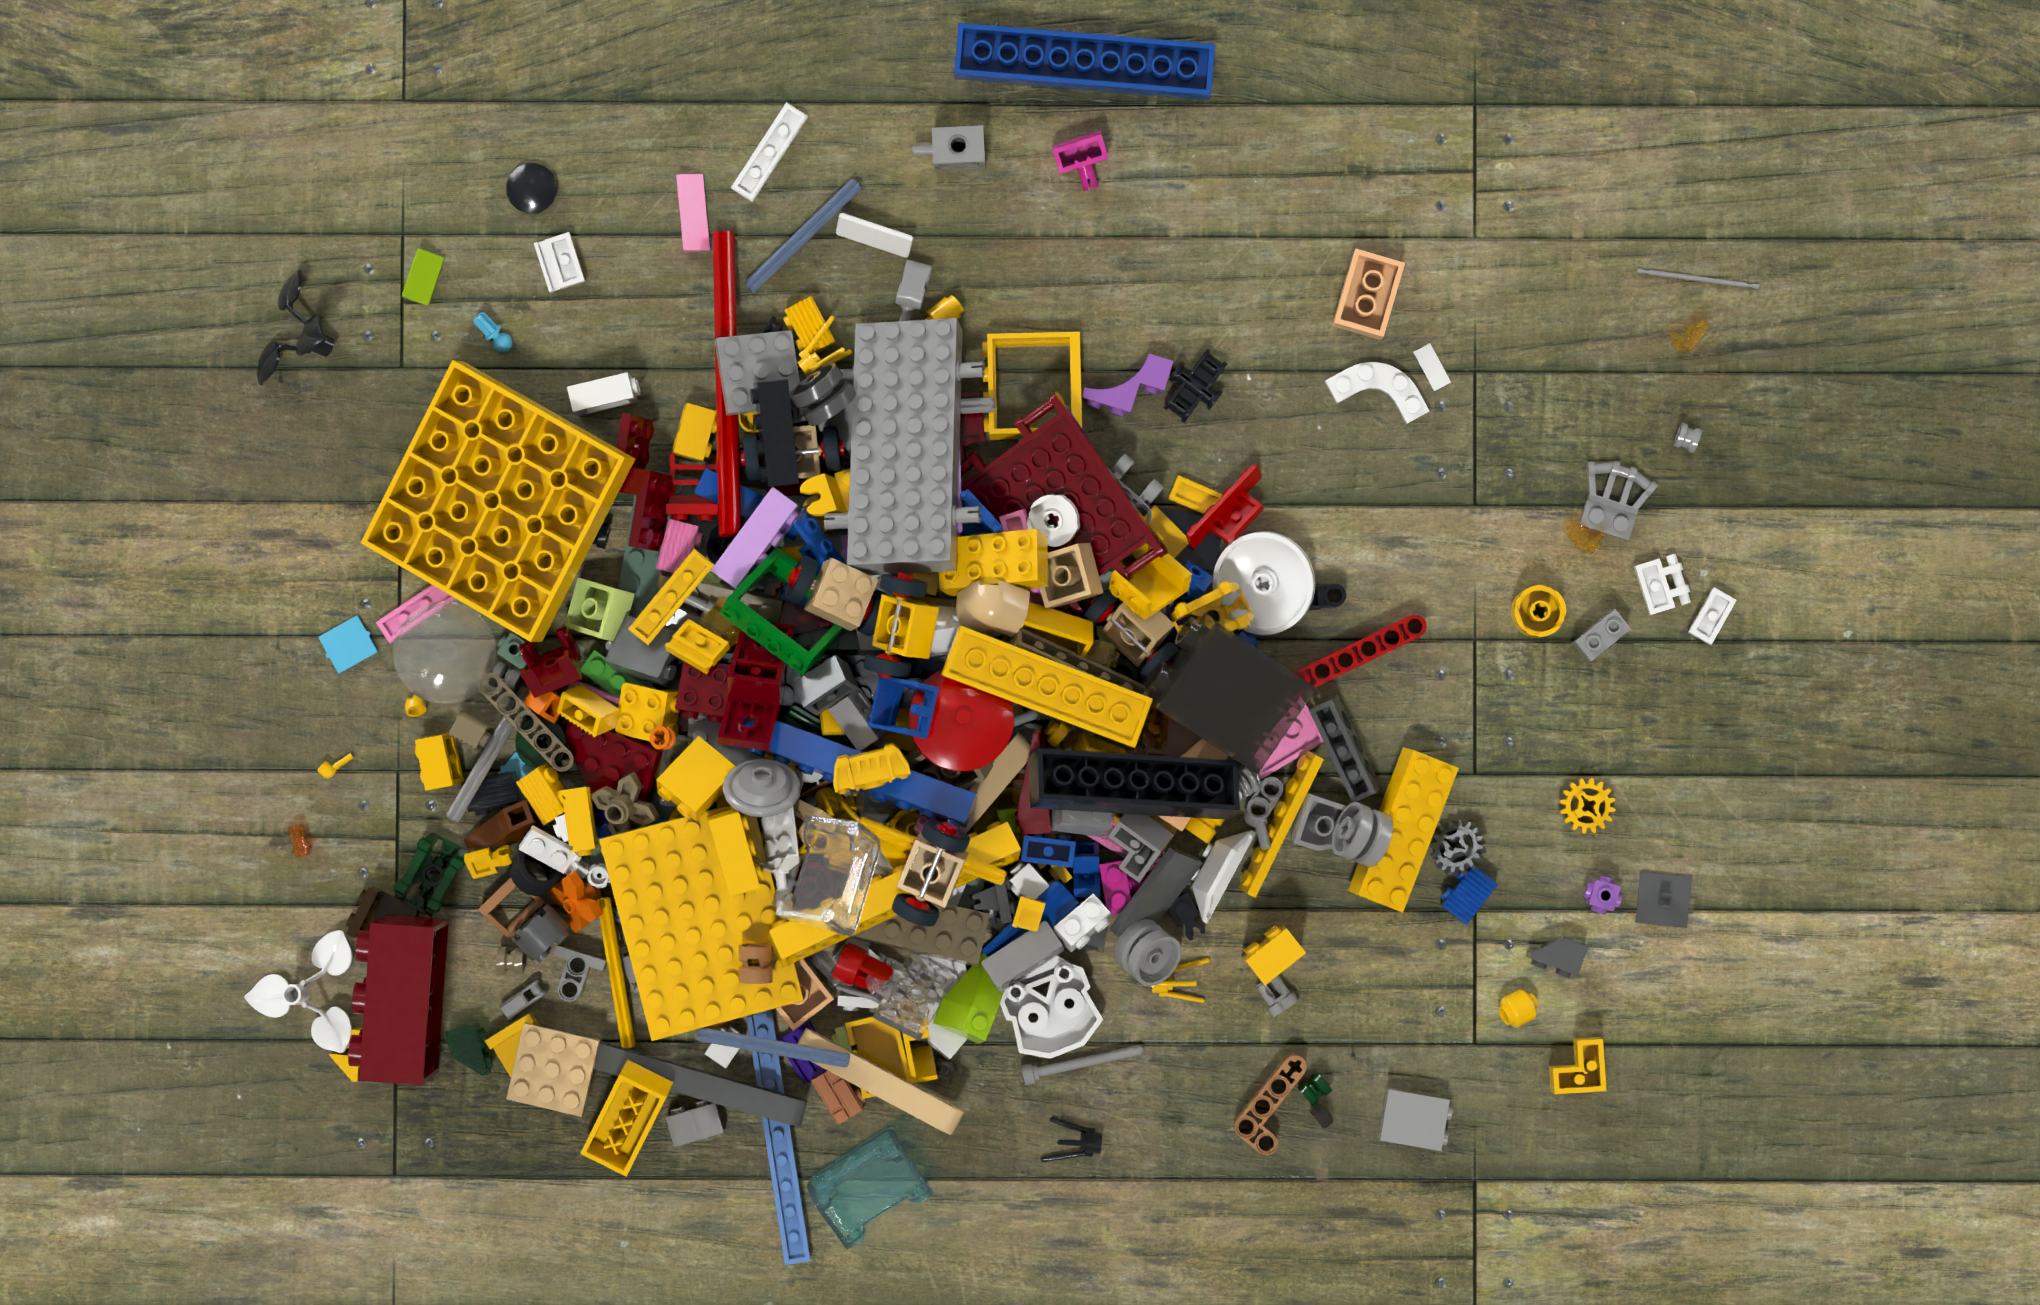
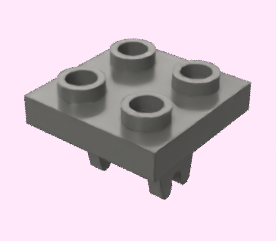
M1006 875L1002 885L988 881L989 887L969 895V899L977 900L976 904L970 906L971 909L993 910L995 923L997 924L1012 922L1011 916H1015L1013 901H1009L1007 891L1010 890L1008 875Z

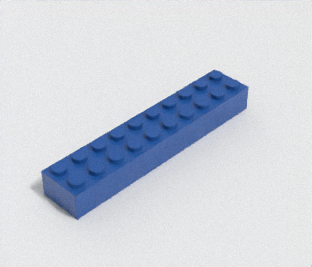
M958 23L954 76L958 80L1210 100L1215 44Z

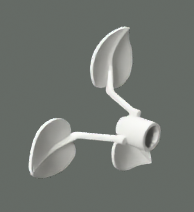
M342 930L330 932L315 945L312 952V963L316 967L322 968L317 974L302 980L300 984H289L281 975H267L244 998L255 1010L269 1017L277 1018L284 1016L289 1012L291 1005H302L303 1008L319 1013L321 1017L316 1018L311 1027L313 1040L323 1049L343 1053L350 1043L352 1029L350 1017L339 1007H331L325 1013L324 1010L309 1004L310 991L307 984L323 976L326 971L333 976H338L350 968L353 954L346 934Z

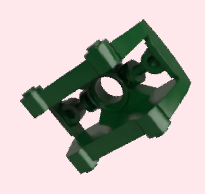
M434 832L425 838L419 839L417 843L418 851L402 880L399 879L393 886L396 899L431 918L434 913L436 914L441 910V899L456 872L464 868V855L468 852V850ZM440 839L443 841L441 846L442 854L440 857L436 856L433 861L431 851L437 840ZM458 849L459 851L453 857L449 867L445 868L447 864L445 858L447 855ZM431 867L437 868L440 872V878L436 882H430L426 877L427 870ZM422 882L419 886L421 889L420 894L414 896L410 901L407 900L406 897L412 886ZM433 889L434 894L430 899L429 903L427 904L426 909H424V897L426 893L430 894Z

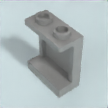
M1386 1087L1378 1139L1385 1142L1441 1151L1442 1145L1446 1146L1448 1142L1449 1130H1445L1446 1121L1452 1118L1453 1105L1449 1104L1450 1100L1448 1098L1410 1093Z

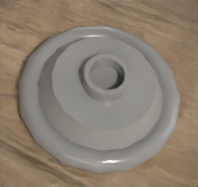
M754 759L737 765L725 777L723 785L726 801L736 811L753 817H770L787 811L799 799L801 792V783L797 773L788 765L771 759Z

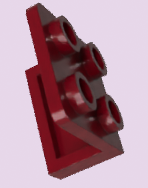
M685 661L683 662L675 709L683 713L682 717L698 720V716L708 717L709 722L721 724L728 700L727 676L730 665L717 663L715 666L712 665L708 674H705Z

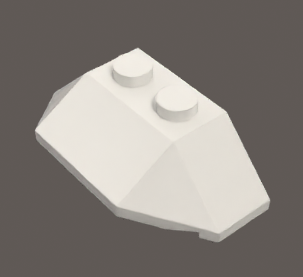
M1248 830L1215 840L1214 844L1209 843L1205 848L1202 857L1206 859L1191 879L1193 880L1191 887L1203 922L1208 923L1256 832Z

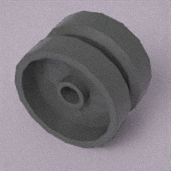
M835 363L819 368L802 380L790 393V399L796 407H805L803 416L810 426L819 425L835 416L856 396L857 392L849 382H840L843 373Z

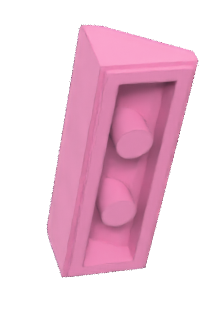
M677 174L683 250L685 253L710 251L703 174Z

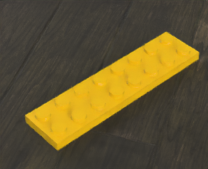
M959 626L941 673L942 676L1133 748L1136 747L1153 700L1150 697L963 626Z

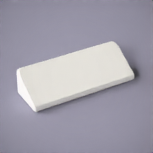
M840 213L836 228L837 235L905 258L909 257L914 242L913 236L845 213Z

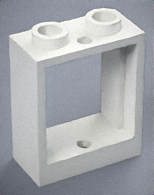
M628 372L567 386L572 411L577 416L637 403V396L641 395L638 380L635 377L633 378Z

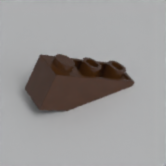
M525 799L498 812L465 837L464 841L469 853L489 848L491 853H493L503 845L510 846L523 840L532 826L543 829L537 815Z

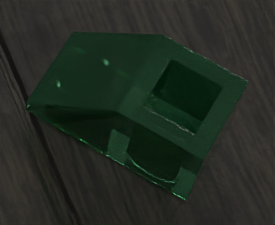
M479 1023L445 1031L452 1058L482 1076L491 1073L490 1068L493 1067V1061L490 1052L486 1053L484 1043H486L487 1036L484 1027L480 1028Z

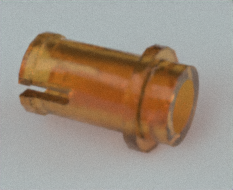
M304 824L288 827L293 846L292 854H295L296 858L310 855L312 846L308 845Z

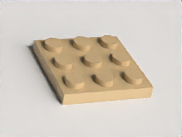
M525 1022L506 1099L582 1117L600 1040Z

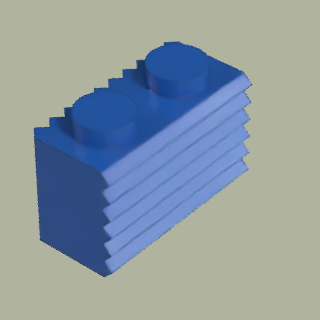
M1471 867L1468 868V875H1464L1460 871L1456 877L1459 881L1454 888L1449 886L1440 897L1443 900L1440 905L1466 925L1498 885L1480 869L1473 870Z

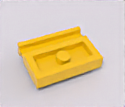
M687 619L672 636V640L665 644V648L669 653L708 674L712 665L715 666L730 649V645L726 640Z

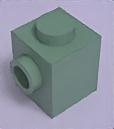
M513 632L509 636L504 634L497 644V647L500 648L497 654L520 670L528 668L519 651V645L527 641Z

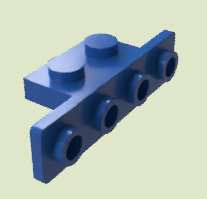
M806 512L793 523V526L807 543L798 551L802 556H808L818 562L817 576L823 562L830 558H834L847 565V562L843 560L833 543L827 538L817 521Z

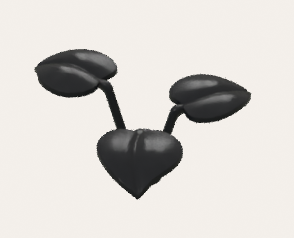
M297 270L283 285L278 298V307L282 311L287 308L291 314L304 324L303 332L296 346L278 345L277 341H272L264 348L257 365V379L261 386L276 370L282 350L296 351L300 356L306 353L310 354L312 351L327 357L333 349L334 338L323 333L321 318L318 315H313L307 321L293 308V303L298 299L301 289V270Z

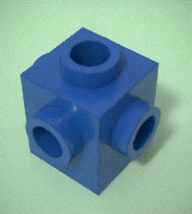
M1188 560L1184 567L1192 573L1189 591L1179 597L1186 603L1200 598L1214 578Z

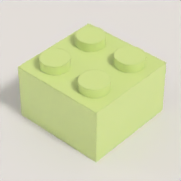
M577 578L564 627L567 626V628L581 633L614 641L625 616H629L635 594L601 583Z

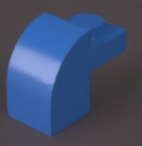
M1076 842L1073 861L1074 897L1088 898L1092 894L1100 897L1098 842Z

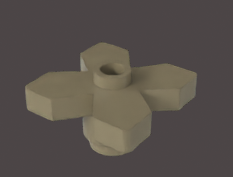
M634 772L618 781L617 791L605 786L591 794V798L597 808L605 810V817L609 821L608 828L612 835L632 830L633 821L645 826L659 818L653 803L638 800L642 784Z

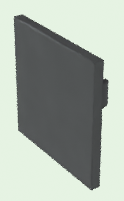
M1640 872L1635 923L1687 928L1692 877Z

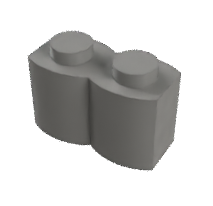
M702 1100L694 1103L696 1108L685 1110V1106L670 1110L671 1115L665 1118L673 1146H681L724 1133L717 1104Z

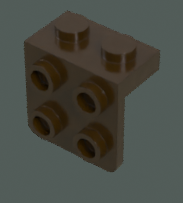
M374 886L368 887L367 890L363 889L357 900L360 906L356 914L352 912L345 926L348 927L346 934L357 938L359 930H367L371 922L387 914L417 916L418 910Z

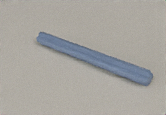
M851 179L745 281V285L752 292H756L862 189L861 185L855 179Z
M705 1027L699 1028L697 1032V1040L701 1042L839 1067H848L850 1062V1054Z

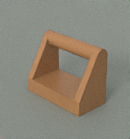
M511 878L478 909L486 919L508 938L546 903L541 896L530 895L534 900L506 927L492 912L518 888Z

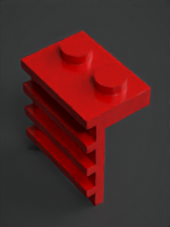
M670 454L669 475H672L673 490L669 495V504L666 503V514L672 516V520L686 521L688 517H698L700 521H714V517H718V504L699 495H675V486H698L700 481L675 480V470L705 471V468L711 471H716L718 474L717 454L716 465L675 464L676 454Z

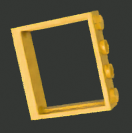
M1080 332L987 334V342H982L983 357H988V367H985V371H983L985 373L983 382H988V392H983V397H992L996 401L995 411L989 412V417H984V432H989L990 440L1024 439L1018 428L997 429L996 348L1070 346L1071 413L1082 428ZM1030 428V429H1031L1032 432H1034V431H1035L1036 429H1038V428Z

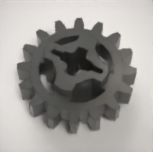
M1459 820L1455 826L1449 821V828L1445 829L1441 826L1439 828L1442 833L1440 835H1433L1436 843L1430 844V847L1434 850V852L1430 853V856L1433 860H1436L1434 864L1439 869L1442 868L1441 870L1445 874L1451 871L1457 877L1459 871H1462L1464 875H1468V868L1471 867L1473 870H1476V861H1484L1480 854L1487 851L1482 846L1486 843V840L1481 836V831L1475 828L1471 822H1468L1465 826L1464 822Z

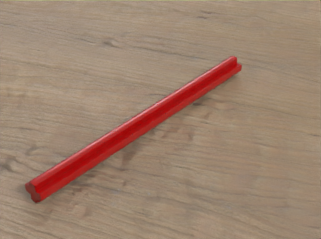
M733 231L713 232V279L716 339L737 336L735 234ZM715 347L720 537H736L741 530L738 414L726 416Z

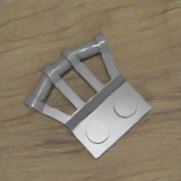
M1594 461L1587 462L1588 496L1579 526L1628 541L1639 508L1657 488L1658 484L1655 481H1649L1637 471V468L1621 466L1620 462L1613 461V463L1595 464ZM1609 473L1602 497L1596 495L1595 474ZM1617 475L1626 478L1619 502L1609 499ZM1634 481L1644 489V492L1632 506H1629L1626 503Z

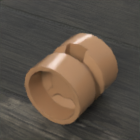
M750 943L739 945V961L743 963L739 967V983L766 984L773 982V967L769 965V962L773 960L771 944ZM752 959H759V963H752Z

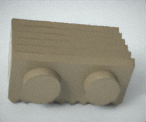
M460 712L449 731V735L454 736V739L463 741L468 746H472L473 749H481L488 744L493 735L494 727L468 713Z

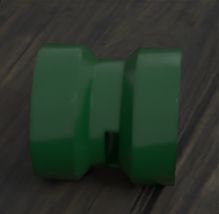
M1317 1071L1310 1076L1309 1081L1302 1082L1297 1086L1313 1107L1319 1103V1098L1333 1091ZM1312 1083L1315 1084V1086L1319 1089L1320 1093H1318L1315 1090V1088L1311 1085Z

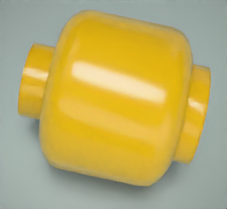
M1519 989L1501 999L1498 1012L1506 1025L1518 1028L1536 1017L1538 1002L1532 993L1528 994L1526 991Z

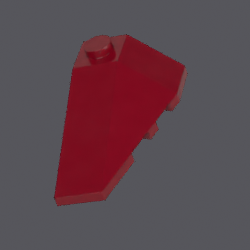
M1038 726L1033 733L1028 758L1037 748L1048 749L1043 726ZM1028 760L1018 810L1015 812V824L1017 827H1020L1021 835L1052 833V809L1030 808Z

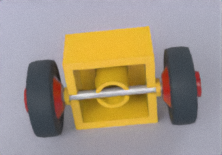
M898 572V575L882 574L880 579V588L897 596L883 594L881 596L872 646L885 650L886 654H866L864 668L878 673V676L890 679L893 676L909 677L912 663L899 659L895 656L896 654L929 659L939 607L909 598L911 596L925 597L927 583L913 579L914 575Z

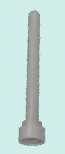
M1135 1045L1040 1067L1029 1063L1021 1065V1070L1026 1086L1035 1084V1081L1040 1080L1039 1077L1138 1056L1144 1052V1049L1141 1045Z

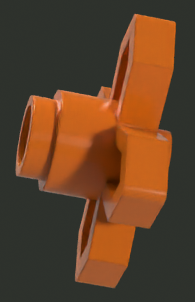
M576 871L564 877L548 892L555 904L564 907L566 910L567 922L575 933L603 914L602 909L597 903V899L601 898L600 889L590 885L589 882H583Z

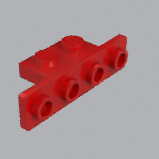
M1253 464L1249 469H1245L1237 482L1223 492L1219 501L1206 510L1201 520L1189 528L1186 538L1191 548L1195 549L1210 532L1230 546L1264 510L1261 503L1247 494L1262 478L1259 466Z

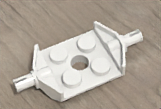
M793 806L779 815L762 817L761 819L767 862L759 863V866L770 873H774L777 891L788 890L786 874L799 863Z

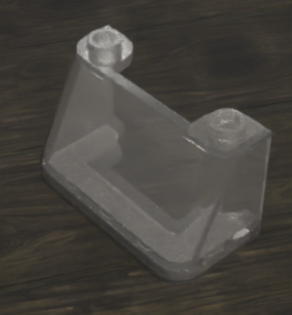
M805 815L799 835L802 842L808 846L794 894L784 893L778 899L775 914L783 919L851 936L857 929L880 853V840L860 822Z

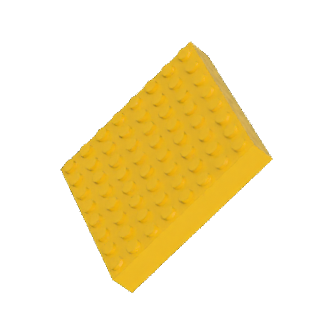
M452 360L361 544L530 642H542L635 458L466 362Z

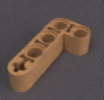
M1289 1054L1281 1061L1234 1121L1233 1127L1237 1135L1262 1155H1271L1278 1147L1276 1136L1264 1126L1265 1122L1306 1072V1062L1298 1054ZM1299 1060L1300 1070H1292L1289 1074L1293 1078L1291 1082L1284 1075L1279 1074L1282 1070L1287 1074L1291 1068L1288 1063ZM1281 1079L1285 1082V1088L1282 1092L1275 1093L1272 1091L1271 1084L1274 1080ZM1264 1099L1268 1101L1269 1108L1266 1112L1259 1113L1255 1110V1104L1258 1100ZM1246 1119L1252 1122L1253 1127L1250 1132L1242 1133L1239 1131V1124L1242 1120ZM1263 1136H1269L1273 1140V1144L1269 1149L1259 1147V1140Z

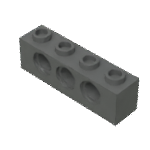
M1339 696L1309 709L1352 803L1381 791V785Z

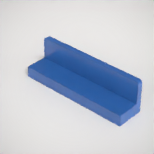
M1058 880L1051 884L1036 899L1046 902L1040 923L1047 921L1053 931L1054 926L1080 905L1079 901ZM1012 921L982 952L989 957L1029 930L1012 927Z

